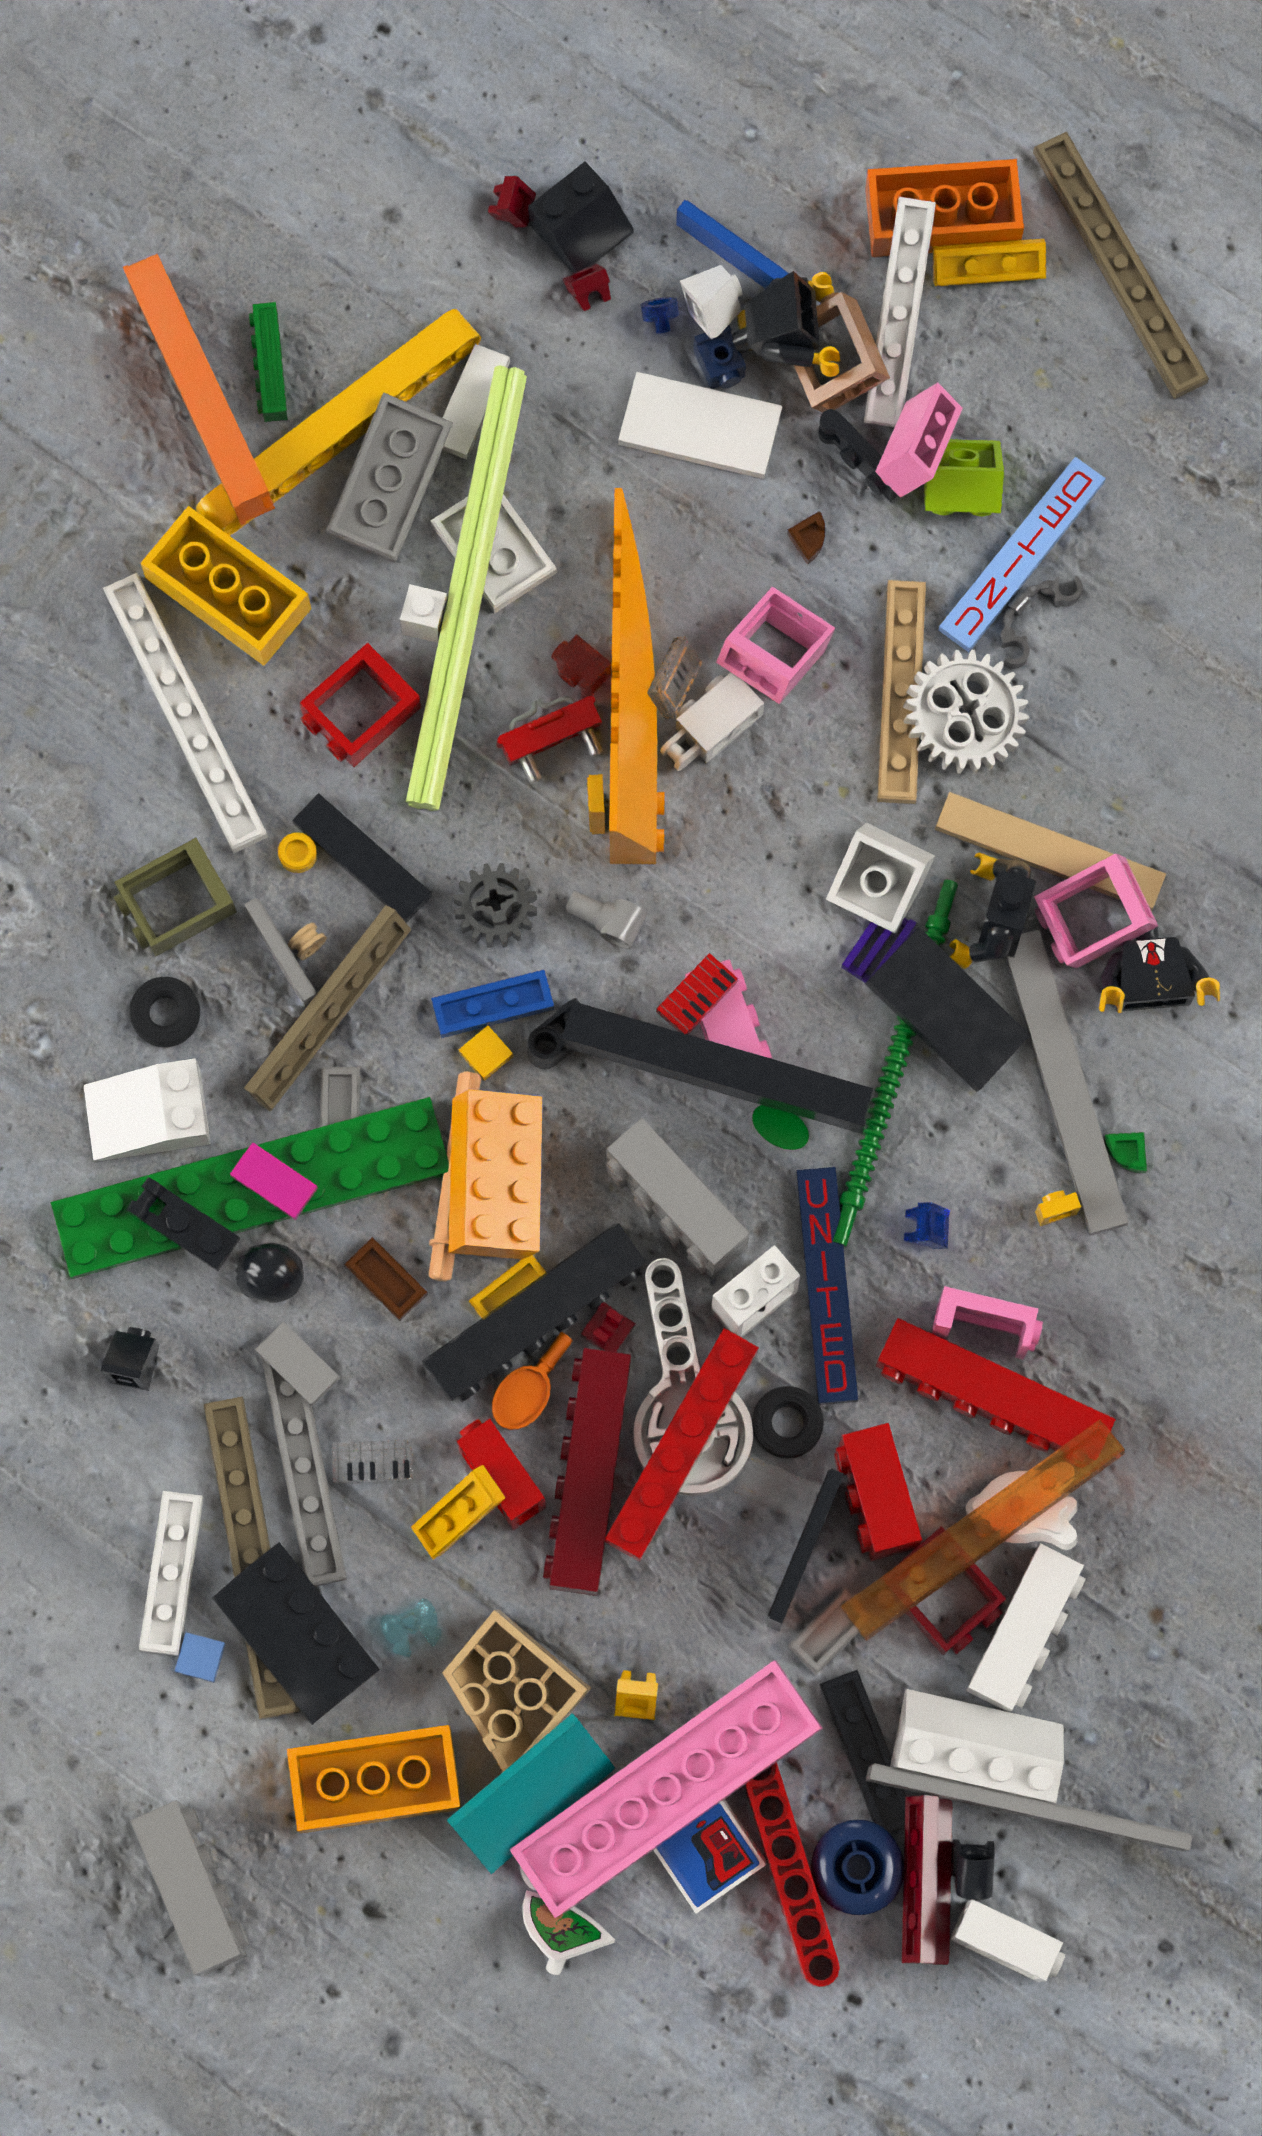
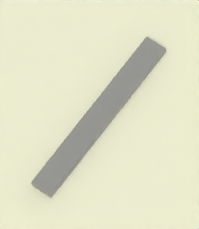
M1040 930L1021 934L1015 957L1005 956L1025 1024L1030 1034L1031 1044L1089 1236L1127 1226L1129 1222Z
M880 1764L869 1766L866 1781L930 1796H939V1798L1181 1852L1189 1851L1191 1847L1192 1836H1190V1833Z

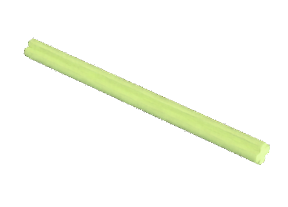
M502 365L494 367L406 802L409 803L408 806L417 809L425 808L430 811H438L440 807L527 376L524 375L525 371L516 367L507 368Z

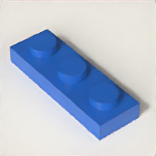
M545 970L431 998L441 1038L485 1028L487 1025L493 1026L554 1010V1003Z

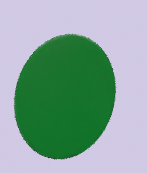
M764 1105L758 1106L753 1111V1125L757 1132L769 1143L788 1150L800 1149L807 1144L809 1139L808 1129L797 1115Z

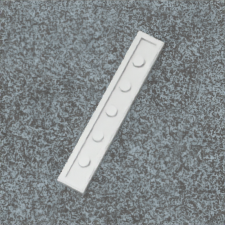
M899 197L876 340V346L890 379L868 391L863 424L895 428L905 405L936 202Z

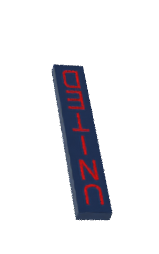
M836 1167L796 1170L818 1404L858 1402L844 1247L833 1242L840 1220Z

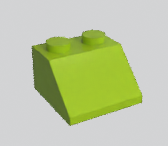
M950 439L933 479L924 484L925 511H932L937 515L970 512L972 515L980 517L989 516L992 513H1001L1004 480L1001 442L995 440Z

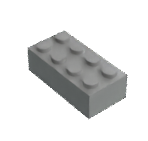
M640 1118L606 1149V1165L609 1168L606 1172L607 1175L620 1189H623L625 1186L630 1189L636 1197L633 1200L636 1207L647 1218L652 1214L662 1225L659 1230L673 1246L681 1244L689 1254L686 1257L687 1261L700 1275L707 1272L714 1279L748 1248L750 1233L643 1118Z
M175 1800L130 1820L193 1974L205 1976L247 1957L244 1947L250 1945L248 1936L242 1923H238L237 1920L233 1922L228 1909L234 1907V1903L225 1884L222 1885L221 1882L217 1883L212 1871L218 1869V1864L210 1846H206V1844L201 1845L197 1833L203 1831L194 1808L191 1809L190 1806L185 1807L184 1804Z

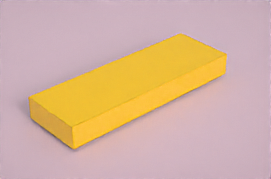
M1044 238L933 246L934 286L1046 279V241Z
M481 1465L470 1472L415 1522L411 1528L434 1560L443 1555L505 1499V1496L484 1465Z

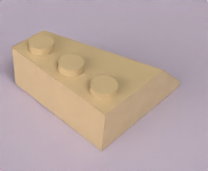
M494 1610L442 1672L465 1712L469 1715L480 1733L487 1749L492 1753L502 1770L501 1772H504L564 1721L591 1689L590 1686L501 1610Z

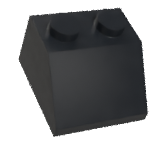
M586 161L528 206L530 227L573 273L594 265L634 233L632 225L610 187Z

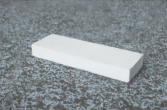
M477 344L474 345L442 417L453 422L442 449L443 451L466 460L468 459L483 425L494 367L502 365L508 368L510 364L509 356Z

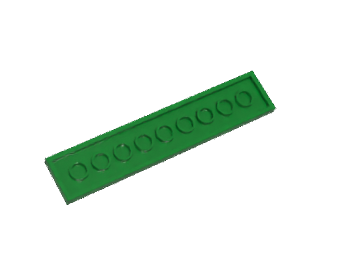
M430 1097L258 1144L266 1152L317 1185V1191L299 1216L438 1178L448 1172L449 1169L448 1158ZM249 1147L50 1202L71 1279L183 1249L126 1211L132 1200L137 1201L144 1189L141 1186L148 1177L234 1234L291 1219V1217L230 1176V1173ZM156 1199L149 1211L159 1216L166 1204Z

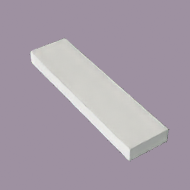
M163 1491L139 1651L179 1656L204 1499L202 1495Z

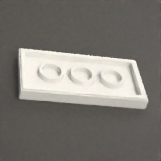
M636 372L618 445L764 479L782 406Z

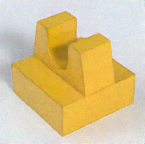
M623 1670L617 1682L614 1716L655 1720L658 1691L655 1673H647L646 1682L631 1680V1671Z

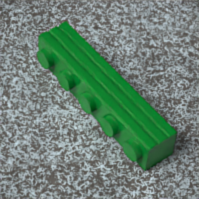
M276 302L252 304L253 313H249L250 327H255V334L251 335L252 349H257V356L253 357L254 371L259 370V378H255L256 392H261V400H257L258 414H263L264 422L288 420Z

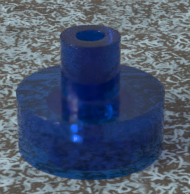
M674 297L651 299L640 304L643 321L654 322L656 333L658 334L670 332L669 319H673L680 314L677 298Z

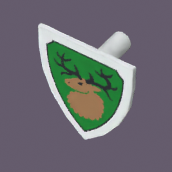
M526 1890L522 1905L524 1924L532 1940L549 1958L546 1965V1970L549 1973L559 1975L562 1972L566 1959L615 1942V1939L588 1914L573 1907L554 1918L540 1895Z

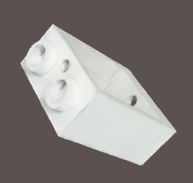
M774 1245L713 1295L711 1313L724 1328L743 1337L797 1293L800 1274ZM765 1306V1310L763 1312H759V1310Z
M973 1899L965 1903L950 1936L951 1941L1037 1982L1047 1981L1048 1977H1056L1066 1955L1060 1952L1063 1942Z

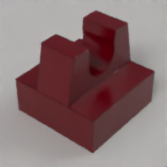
M505 176L503 184L494 186L493 193L499 197L497 205L489 206L488 213L495 220L510 222L515 228L528 227V206L535 201L536 193L518 176Z
M598 264L563 278L568 293L572 295L583 311L591 309L588 296L593 291L598 292L601 301L607 302L611 300L608 284L610 279L606 269Z
M603 1302L581 1332V1337L600 1350L618 1352L635 1328L636 1323Z

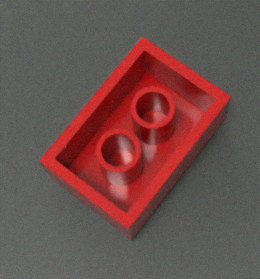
M889 1423L842 1435L838 1447L835 1448L834 1460L837 1471L847 1476L849 1486H846L847 1491L844 1494L850 1515L857 1513L860 1522L855 1533L861 1554L868 1552L870 1561H875L915 1550L922 1541V1537Z

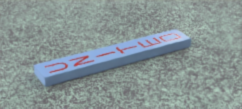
M1074 457L941 623L938 631L969 653L1102 487L1106 478L1077 457Z

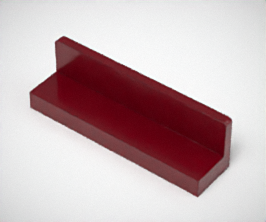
M921 1795L910 1796L905 1799L902 1963L949 1964L953 1802L948 1799H939V1796Z

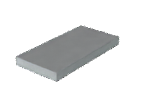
M383 392L325 533L395 563L453 422Z

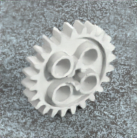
M955 650L951 661L942 653L937 659L938 666L928 661L924 667L926 674L918 671L914 677V681L918 685H910L906 692L913 698L907 699L903 708L913 711V713L906 716L904 723L915 725V728L911 730L908 736L909 738L920 737L922 739L917 748L918 752L927 748L931 750L928 759L930 763L938 756L943 758V770L951 762L956 763V770L959 774L964 770L966 764H969L973 774H976L980 769L981 762L990 770L995 765V758L1002 763L1007 759L1008 753L1006 749L1012 752L1015 751L1019 744L1014 738L1021 739L1026 732L1019 725L1025 724L1029 716L1019 711L1026 707L1028 700L1017 699L1016 697L1024 687L1023 685L1011 686L1010 682L1015 676L1014 672L1006 675L1000 673L1004 662L1001 661L994 667L990 666V654H986L980 662L976 661L975 650H971L966 659L962 658L959 650ZM975 681L979 683L983 688V694L972 693L967 687V682ZM950 682L956 683L958 687L957 691L952 685H950ZM941 695L945 697L949 702V708H940L935 705L932 696ZM961 706L964 709V711L971 710L973 712L971 717L968 713L961 714V712L959 711ZM991 715L995 717L999 722V728L988 727L983 721V716ZM950 729L961 731L965 736V742H955L949 736L948 731ZM975 733L978 737L982 739L981 742H978L974 736Z

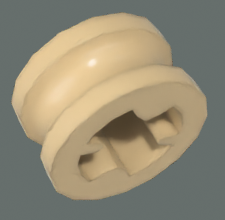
M309 923L301 928L288 943V947L291 950H298L297 956L300 960H305L312 956L327 939L324 933L318 934L316 932L317 926L315 923Z

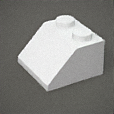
M866 822L856 830L826 900L896 933L917 897L935 855Z

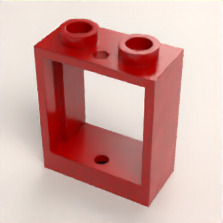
M366 643L299 702L303 715L300 719L305 727L315 736L320 732L328 740L329 743L326 746L331 754L340 762L346 759L353 767L360 763L421 708L420 696L369 643ZM363 669L393 699L396 705L351 743L318 708Z
M490 1418L484 1423L477 1419L459 1432L462 1436L456 1441L459 1452L473 1471L477 1467L484 1465L505 1496V1499L497 1505V1508L513 1531L546 1509L544 1496Z

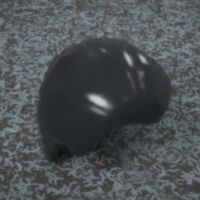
M264 1243L249 1247L239 1257V1263L235 1270L237 1273L236 1284L245 1296L269 1303L283 1302L294 1296L304 1279L301 1258L289 1247L278 1243Z

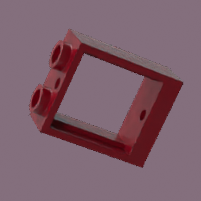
M942 1526L889 1571L879 1582L943 1656L950 1650L957 1655L974 1640L969 1634L980 1623L987 1628L1004 1613L999 1606L1004 1603L1006 1598ZM941 1550L947 1554L988 1601L947 1639L942 1636L900 1588L906 1580Z

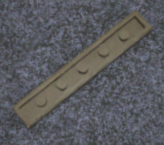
M385 905L244 1087L260 1106L271 1112L409 934L411 928L396 910Z

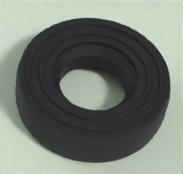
M156 977L148 980L137 989L130 1003L129 1015L134 1030L144 1041L158 1047H172L183 1043L194 1033L200 1020V1005L194 991L183 981L173 977ZM161 998L173 999L180 1007L178 1019L168 1026L157 1025L150 1018L151 1006Z
M782 1386L770 1390L760 1398L753 1411L752 1427L755 1439L766 1452L779 1458H796L808 1453L818 1443L823 1431L824 1418L820 1405L810 1393L798 1387ZM791 1407L802 1415L803 1428L794 1437H782L775 1432L772 1426L773 1415L781 1408Z

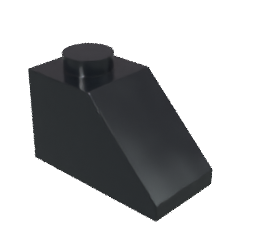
M128 1327L127 1333L115 1332L100 1370L111 1384L149 1391L159 1349L156 1339L150 1338V1331Z

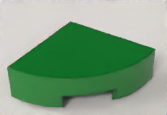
M1144 1132L1104 1135L1105 1147L1111 1158L1118 1165L1135 1173L1147 1172Z

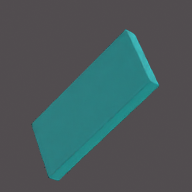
M572 1713L448 1818L447 1821L490 1874H492L513 1856L510 1851L511 1848L577 1802L611 1773L615 1766Z

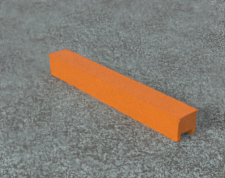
M158 254L130 266H123L122 268L240 524H246V521L275 509L269 496L268 488Z

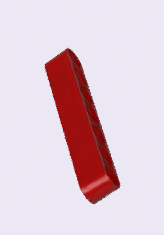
M776 1762L770 1766L768 1778L760 1781L752 1779L744 1785L801 1973L805 1981L810 1985L825 1987L833 1983L838 1977L840 1970L839 1961ZM775 1798L781 1803L783 1811L778 1819L768 1820L761 1815L759 1806L764 1799ZM779 1837L789 1838L795 1847L794 1855L788 1860H781L774 1856L772 1843L775 1839ZM790 1877H800L805 1881L807 1892L804 1898L794 1900L786 1895L784 1884ZM804 1916L813 1917L819 1924V1933L812 1940L803 1939L797 1932V1922ZM816 1956H823L831 1963V1974L825 1980H817L809 1972L810 1961Z

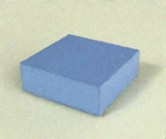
M186 1632L175 1672L215 1683L225 1643Z

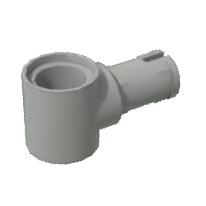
M577 891L572 893L566 906L567 913L595 924L596 929L601 931L599 935L604 940L623 949L631 948L647 915L646 911L629 901L616 899L615 903L607 901L604 904Z

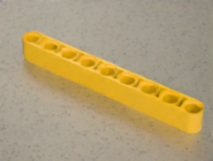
M457 309L449 310L254 458L273 503L367 433L383 392L407 402L469 355L475 344L479 345L481 336ZM222 483L205 495L196 506V511L229 536L246 525L240 524Z

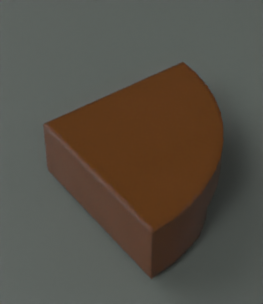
M820 511L787 531V535L807 565L818 556L824 544L825 522Z

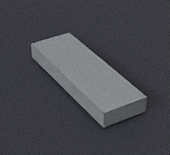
M254 898L244 904L247 915L306 1009L316 996V991L259 899Z

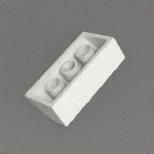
M905 1689L890 1767L1046 1802H1057L1064 1765L1063 1724Z

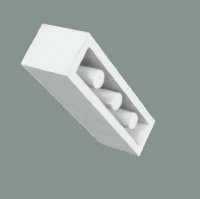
M1041 1543L1039 1544L966 1689L967 1692L1006 1712H1011L1015 1705L1020 1708L1023 1707L1032 1689V1686L1026 1682L1033 1669L1040 1672L1049 1655L1050 1650L1045 1648L1044 1645L1050 1633L1058 1636L1068 1616L1062 1609L1068 1597L1074 1600L1077 1598L1086 1578L1079 1575L1084 1565Z

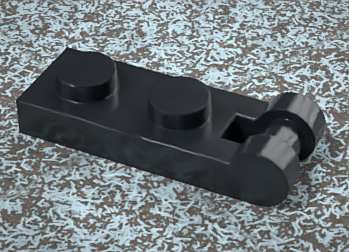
M833 409L824 411L819 421V439L825 444H835L840 450V455L844 462L852 469L858 468L866 476V483L875 494L879 496L883 494L890 502L898 495L875 472L882 456L838 411Z
M148 1177L141 1186L144 1189L137 1201L132 1200L126 1211L211 1268L219 1271L239 1242L240 1237ZM156 1199L166 1204L159 1216L149 1211Z

